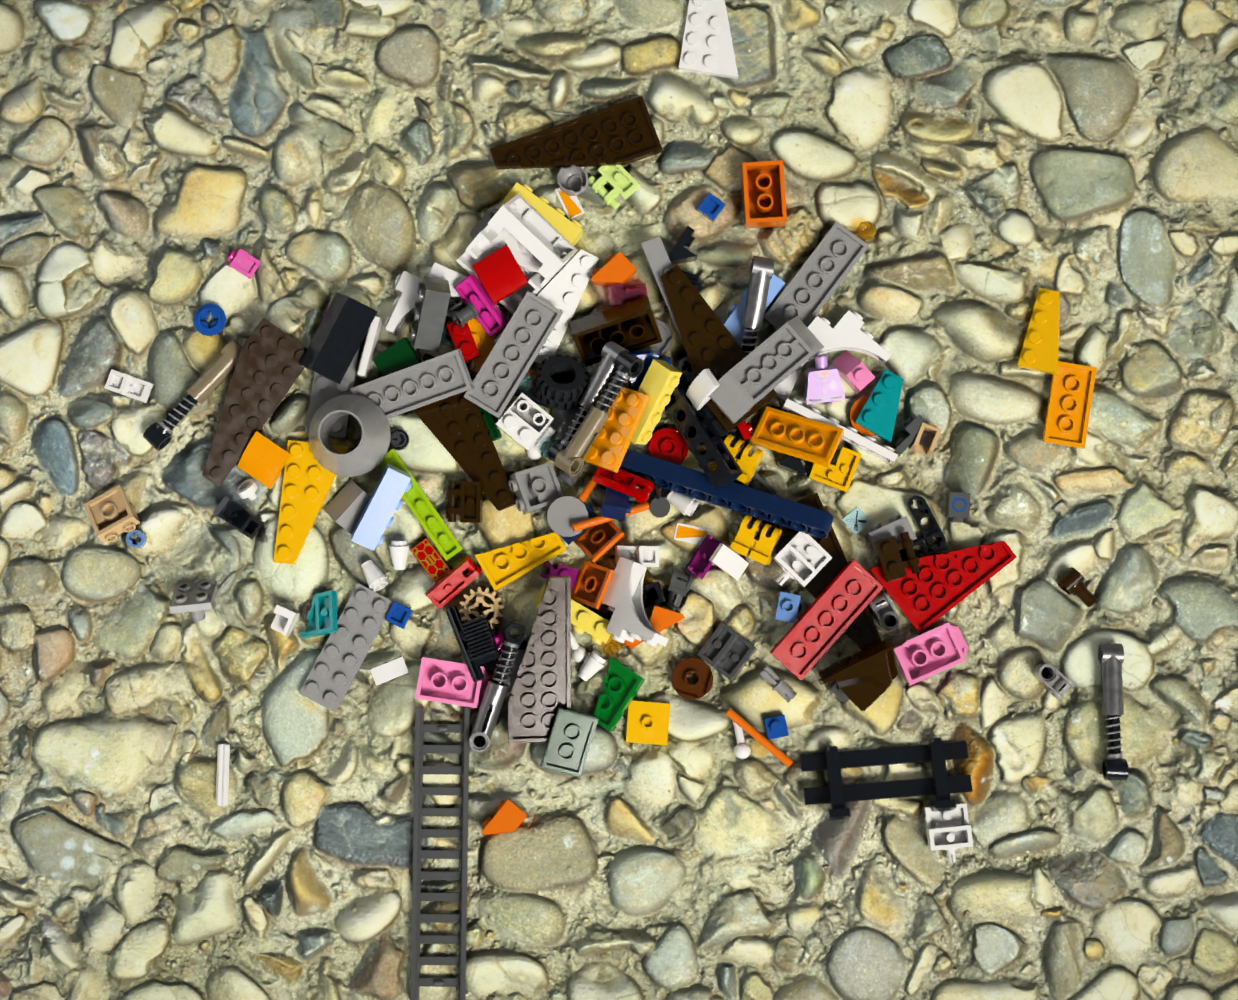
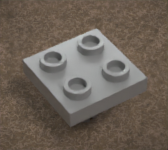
M205 580L199 583H181L176 585L169 605L170 613L191 612L193 621L199 622L204 620L206 617L204 610L213 609L218 591L217 581Z

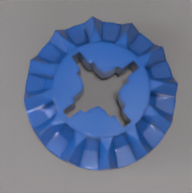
M205 304L195 312L194 326L198 332L206 336L212 337L213 335L220 334L225 328L227 320L225 312L215 304ZM210 313L214 319H217L212 322L211 327L209 323L204 322L206 319H209Z

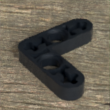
M917 495L911 497L907 501L906 507L922 536V539L914 542L913 547L919 545L923 548V554L920 557L929 556L944 548L946 539L925 499ZM913 500L916 502L920 501L922 505L919 506L921 512L926 510L927 514H923L917 519L916 515L919 514L917 508L913 509L911 507L914 504ZM923 518L931 520L932 526L929 529L922 528L920 523ZM933 536L940 538L939 547L937 545L929 547L931 552L928 553L927 546L923 541L926 540V544L933 541ZM905 548L899 550L901 557L906 555L904 552Z

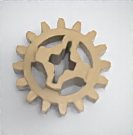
M478 587L477 592L470 589L471 595L464 594L463 596L466 601L459 603L464 606V609L459 610V613H464L465 615L461 620H472L469 614H474L477 617L483 615L487 617L491 612H495L492 619L489 620L493 629L492 623L499 624L498 616L503 617V614L499 612L501 609H504V606L499 605L502 598L496 599L497 592L494 591L490 594V588L488 587L484 592L481 587ZM484 596L491 598L494 604H488ZM476 597L474 605L469 606L470 601ZM480 604H482L484 607L491 608L487 609L486 611H483V615H481L480 612L472 611L473 609L479 608Z

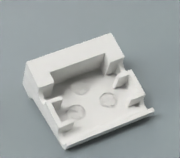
M517 194L502 205L487 223L488 225L475 237L465 249L466 251L456 261L470 275L475 274L478 278L472 266L505 245H508L529 283L499 301L510 313L514 314L527 291L536 296L578 250L524 198Z

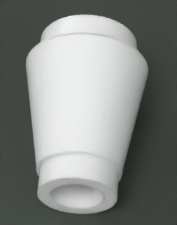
M671 491L667 496V500L684 516L688 515L690 517L698 506V502L693 497Z
M391 540L389 550L393 569L404 570L406 569L409 551L407 540Z
M368 560L361 565L368 586L374 592L383 589L388 584L387 577L372 560Z
M593 650L591 653L589 652L577 673L578 676L584 681H588L605 666L606 658L596 650Z

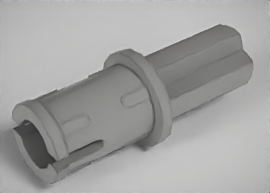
M766 666L760 672V675L773 687L772 690H776L787 703L797 695L784 681L785 679H781L769 666Z

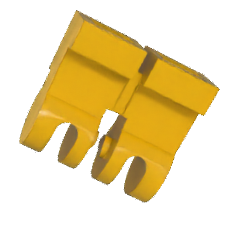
M729 434L724 443L743 472L736 480L749 486L764 451L758 448L750 457L754 446L748 444L743 450L745 441L739 439L733 447L736 436ZM742 452L740 460L737 459L738 455Z
M746 515L729 549L744 556H749L750 559L761 564L770 565L782 530L776 527L770 537V524L767 523L761 530L762 521L757 519L751 528L753 517ZM760 532V539L757 540L756 536Z

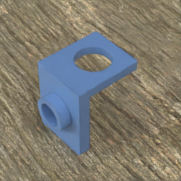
M777 592L779 598L775 619L795 623L801 595Z

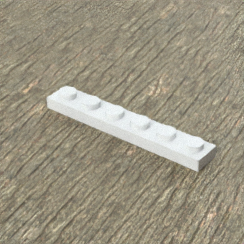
M787 398L782 407L783 410L791 414L842 428L844 430L842 440L891 465L898 456L890 446L883 445L882 447L876 444L874 438L867 435L863 437L857 434L858 431L849 426L845 428L839 425L840 422L832 417L827 419L821 416V412L817 409L803 407V403L797 399L792 398L790 400Z

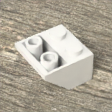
M521 393L496 425L529 452L548 429L554 418L524 393Z

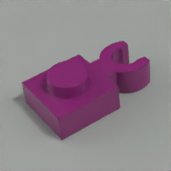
M544 563L543 566L550 568V573L547 575L541 573L540 576L542 578L570 576L571 590H573L579 570L561 564L558 565L557 569H554L551 564Z

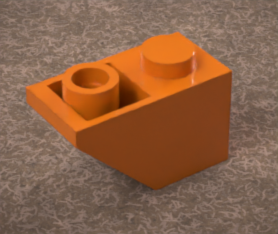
M621 252L613 253L605 261L607 264L602 268H596L591 273L590 283L593 286L622 287L637 273V269Z
M509 798L507 801L502 799L495 808L498 811L493 818L489 815L482 824L484 827L482 833L488 835L514 832L527 817L528 813L512 799Z

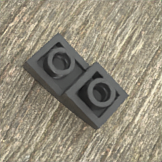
M920 414L916 418L911 416L904 423L906 427L902 432L907 438L902 436L895 443L897 447L894 449V453L898 454V457L915 438L922 421Z

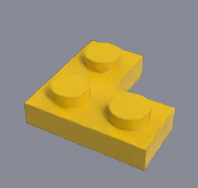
M842 447L835 465L830 464L829 467L814 463L808 478L847 493L862 454Z

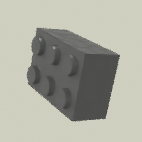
M424 276L423 282L418 284L417 294H419V302L415 301L414 321L411 320L409 333H411L410 340H413L414 348L438 352L451 292L448 280Z

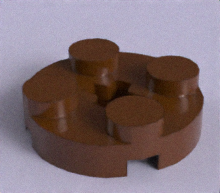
M688 658L682 660L675 666L672 672L673 687L683 698L691 700L701 698L712 687L713 674L710 667L701 659ZM692 672L696 673L695 677L698 678V682L690 685L686 677L691 675Z

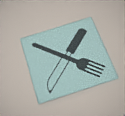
M856 507L842 519L855 535L871 523L859 507Z

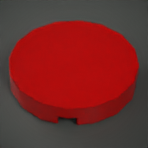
M671 427L657 430L652 435L648 444L649 456L678 465L682 464L686 459L689 450L687 443L678 433L677 429Z

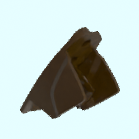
M905 631L854 654L852 657L851 655L821 670L818 673L821 677L818 680L820 685L834 679L845 695L861 711H865L891 686L892 680L898 675L893 649L902 646L911 635L910 631Z

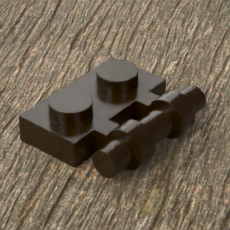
M448 481V489H446V495H448V507H446L448 522H456V514H460V522L482 523L483 481H460V489H456V481ZM456 496H460V508L456 507Z
M908 532L900 534L902 542L899 543L896 542L895 536L873 542L885 582L907 576L905 567L910 566L912 574L920 572L918 566L920 562L918 557L915 556L913 539H910ZM905 548V552L908 560L902 561L899 550Z

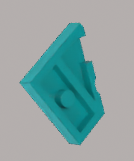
M330 590L314 595L312 607L306 617L309 621L305 632L301 631V638L307 639L338 632L336 591Z

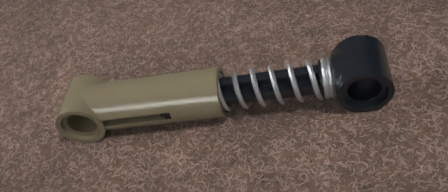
M235 340L230 341L222 349L220 356L188 388V396L186 398L183 397V401L178 403L176 408H173L171 414L168 413L166 419L163 418V421H160V423L155 422L150 425L143 433V438L157 451L166 447L172 439L171 432H173L174 427H178V423L183 422L184 417H188V413L193 411L192 408L194 406H198V402L203 404L233 372L242 346Z
M622 351L617 355L614 363L617 369L615 371L616 375L612 377V382L608 383L609 387L604 389V395H600L601 400L597 402V406H591L566 449H562L555 458L556 467L570 476H576L581 472L584 466L583 459L608 420V410L612 408L613 401L616 402L615 398L617 395H620L619 391L624 389V383H628L630 378L640 375L643 370V360L628 351Z

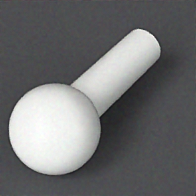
M549 426L529 452L527 451V456L530 459L538 460L542 457L543 447L556 432V429Z
M571 632L572 659L578 663L584 662L588 652L584 647L579 646Z
M733 721L737 742L734 753L738 758L745 759L750 755L751 748L745 743L743 729Z

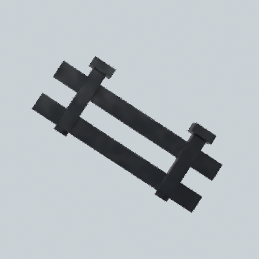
M931 738L927 745L841 752L838 751L837 746L825 747V753L800 755L801 772L827 770L828 786L803 788L805 805L830 803L831 809L827 811V819L829 821L850 818V808H845L844 802L935 795L936 801L931 804L932 812L952 811L956 809V800H950V794L973 792L971 775L947 776L945 760L968 759L966 741L943 743L942 738ZM931 762L933 778L842 785L841 769Z

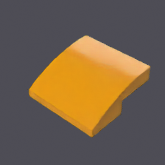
M256 431L242 454L237 467L269 489H272L282 474V468L292 454Z

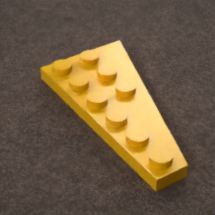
M288 440L287 452L292 455L286 462L284 469L273 562L295 565L306 543L307 536L314 526L315 519L329 494L336 474L329 472L318 463L310 449L309 442ZM332 444L333 448L340 454H346L350 449L349 446Z

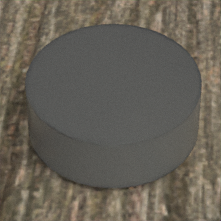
M660 497L659 500L655 498L651 501L650 512L653 516L663 518L668 515L670 503L667 499Z

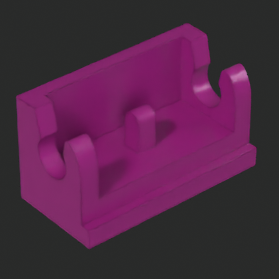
M707 534L685 569L702 580L713 564L709 559L718 545L724 543Z

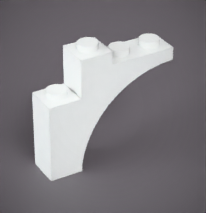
M434 262L433 267L430 266L425 276L448 280L451 292L450 299L463 301L454 287L467 278V276ZM403 271L402 275H398L394 286H396L395 289L401 296L396 298L393 304L395 309L392 315L389 314L385 321V330L388 333L396 336L402 324L413 314L415 301L419 302L417 289L419 282H423L422 278Z
M848 310L834 328L830 327L831 323L824 317L819 318L818 316L807 327L824 346L816 355H823L834 351H855L871 356L882 364H885L891 356L890 350L884 344H877L872 340L874 337L869 332L860 330L864 325L863 318L855 311L851 312ZM814 355L810 360H807L804 364H802L799 367V369H801L805 364L814 359L816 355Z
M620 557L601 602L608 605V610L613 612L606 632L613 634L612 639L624 643L625 640L633 643L634 639L641 641L642 638H645L644 643L656 647L657 643L666 646L668 638L653 628L644 610L642 593L647 567Z

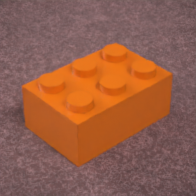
M783 160L743 162L741 166L745 229L785 226L787 211Z

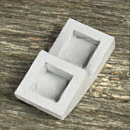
M111 369L104 388L147 403L153 384Z
M703 369L688 388L686 395L696 410H700L711 399L709 396L720 384L709 369Z
M722 543L718 545L709 561L737 581L749 564Z
M617 545L615 546L614 566L617 565L619 558L623 557L645 567H659V546Z

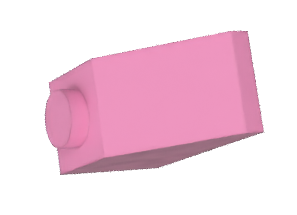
M846 350L830 363V365L837 367L839 375L856 394L861 392L875 379V376L868 368Z

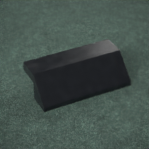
M336 292L299 365L340 384L377 311L349 296Z

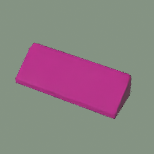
M475 274L469 275L454 287L464 302H471L475 306L479 317L476 319L490 337L507 326L509 323L508 319L497 304L493 303Z

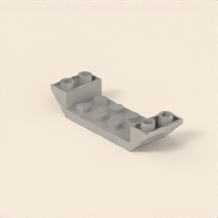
M796 316L785 323L718 380L720 386L709 397L734 424L796 369L822 350L824 346Z

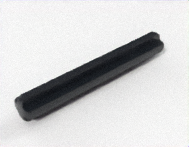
M455 605L448 607L446 614L472 680L474 682L480 681L484 675L481 667L477 666L473 661H469L466 649L469 648L467 642H463L460 631L463 630L461 625L463 622Z

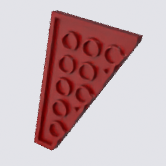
M998 541L919 557L920 563L918 566L920 572L912 574L911 568L908 566L905 567L907 576L885 582L881 566H875L869 570L917 633L920 634L1017 558V556L1005 541Z

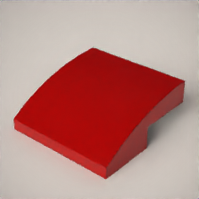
M505 245L472 266L494 304L529 284L524 271L516 261L508 245Z

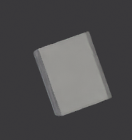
M351 479L324 511L336 523L352 534L371 496Z

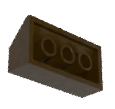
M648 296L570 321L572 335L585 367L601 361V351L604 345L610 341L624 347L629 352L663 342Z

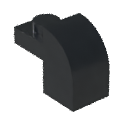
M227 496L222 499L213 511L215 515L231 524L250 539L254 538L264 524L258 517Z

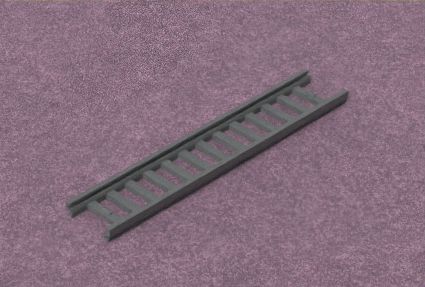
M415 707L410 1000H419L420 987H458V1000H466L470 708H463V724H424L425 707ZM424 732L462 733V745H424ZM424 753L462 754V766H424ZM423 774L462 775V787H423ZM423 795L461 796V808H423ZM423 816L461 817V829H422ZM422 838H461V850H422ZM422 859H460V871H422ZM422 880H460V892H421ZM421 901H460V914L421 913ZM421 922L459 923V935L421 934ZM420 944H459V956H420ZM420 965H459V977H420Z

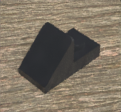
M687 226L668 254L672 265L697 260V255L686 249V247L690 248L695 240V237H693L695 230Z
M788 456L777 462L780 468L803 477L807 476L801 462L803 459Z
M659 581L643 587L644 609L666 601Z

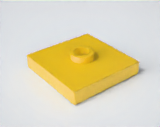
M631 701L628 706L626 742L667 745L670 704Z

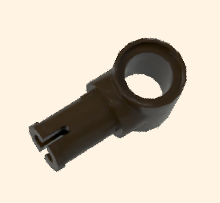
M1071 567L1057 581V584L1067 594L1077 595L1087 607H1091L1097 601V598L1085 587L1086 584L1083 582L1085 578L1081 573Z

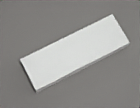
M377 316L374 317L369 327L357 375L363 379H368L383 322Z

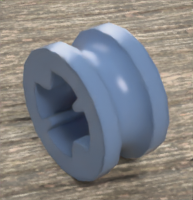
M133 530L127 534L126 542L130 547L142 548L147 542V536L143 531ZM136 533H138V537L141 538V541L137 542V545H135V541L132 540V537L136 536Z

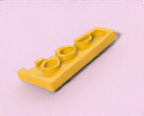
M1039 288L1018 361V367L1059 376V291Z
M554 532L486 553H480L475 555L493 589L497 591L567 551L559 535Z

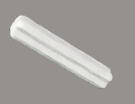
M218 744L216 805L218 806L228 804L229 744Z

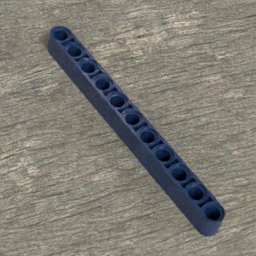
M627 449L619 468L642 478L646 475L664 489L818 538L828 537L834 519L833 515L826 511L733 482L726 488L715 489L709 483L707 475L703 472Z

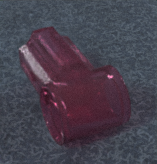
M646 283L625 286L624 284H612L606 287L609 308L648 296Z

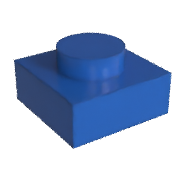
M709 192L697 208V211L714 222L726 204Z
M394 601L385 620L405 629L413 610Z
M785 715L764 719L768 740L789 735Z

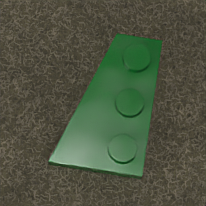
M610 656L608 672L604 677L603 682L605 683L602 694L599 696L594 716L599 718V725L612 732L645 679Z

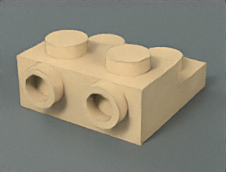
M120 484L83 504L96 536L104 543L114 542L118 538L117 535L123 532H132L135 530L136 525L140 523L134 507L129 503L124 488Z

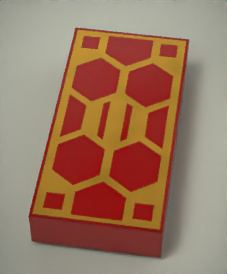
M427 537L410 549L434 583L451 570Z

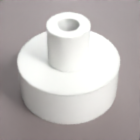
M248 479L236 488V493L241 499L249 498L252 501L257 498L255 492L258 486L253 479Z

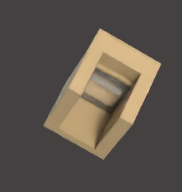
M922 422L909 450L929 457L934 451L942 430L938 429L937 425L933 423Z

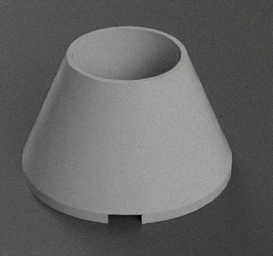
M340 395L325 402L314 414L309 426V445L315 459L329 472L345 477L360 476L375 469L385 458L391 442V429L385 413L373 401L359 395ZM353 415L361 425L362 438L359 445L353 451L340 454L333 448L330 442V430L339 418Z

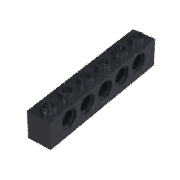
M681 375L679 384L671 394L670 402L665 406L668 417L677 427L678 433L687 443L688 449L697 459L699 467L707 475L709 483L715 489L726 488L743 472L703 408L696 410L687 397L686 392L689 386Z

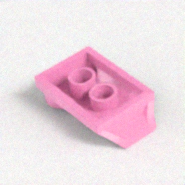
M948 622L907 640L902 646L893 649V653L902 677L908 686H911L966 661L965 657L969 648L959 626H953Z
M422 657L415 698L478 708L481 705L488 681L492 679V676L484 667L480 666L484 675L483 679L474 682L467 664Z

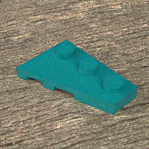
M885 369L857 417L855 424L891 443L904 379Z

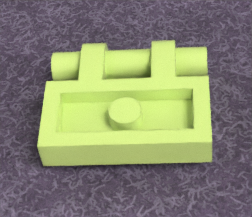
M621 165L601 166L598 169L601 177L598 180L594 176L589 178V183L592 185L591 188L594 192H598L604 198L603 201L614 209L620 206V203L616 200L619 195L626 200L640 187L639 183ZM607 182L613 187V190L610 192L604 187Z

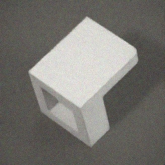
M276 605L274 610L276 616L272 622L271 629L285 636H290L300 613L284 606Z

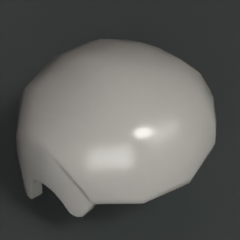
M575 165L567 168L562 167L557 174V184L566 195L577 196L588 188V174L583 168Z

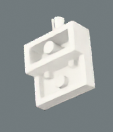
M798 532L773 558L783 570V573L775 581L778 583L784 578L779 583L782 586L791 578L802 587H805L832 557L809 534Z
M957 803L956 809L952 811L932 812V806L924 807L928 849L931 851L946 850L947 863L956 862L955 849L973 846L967 803Z

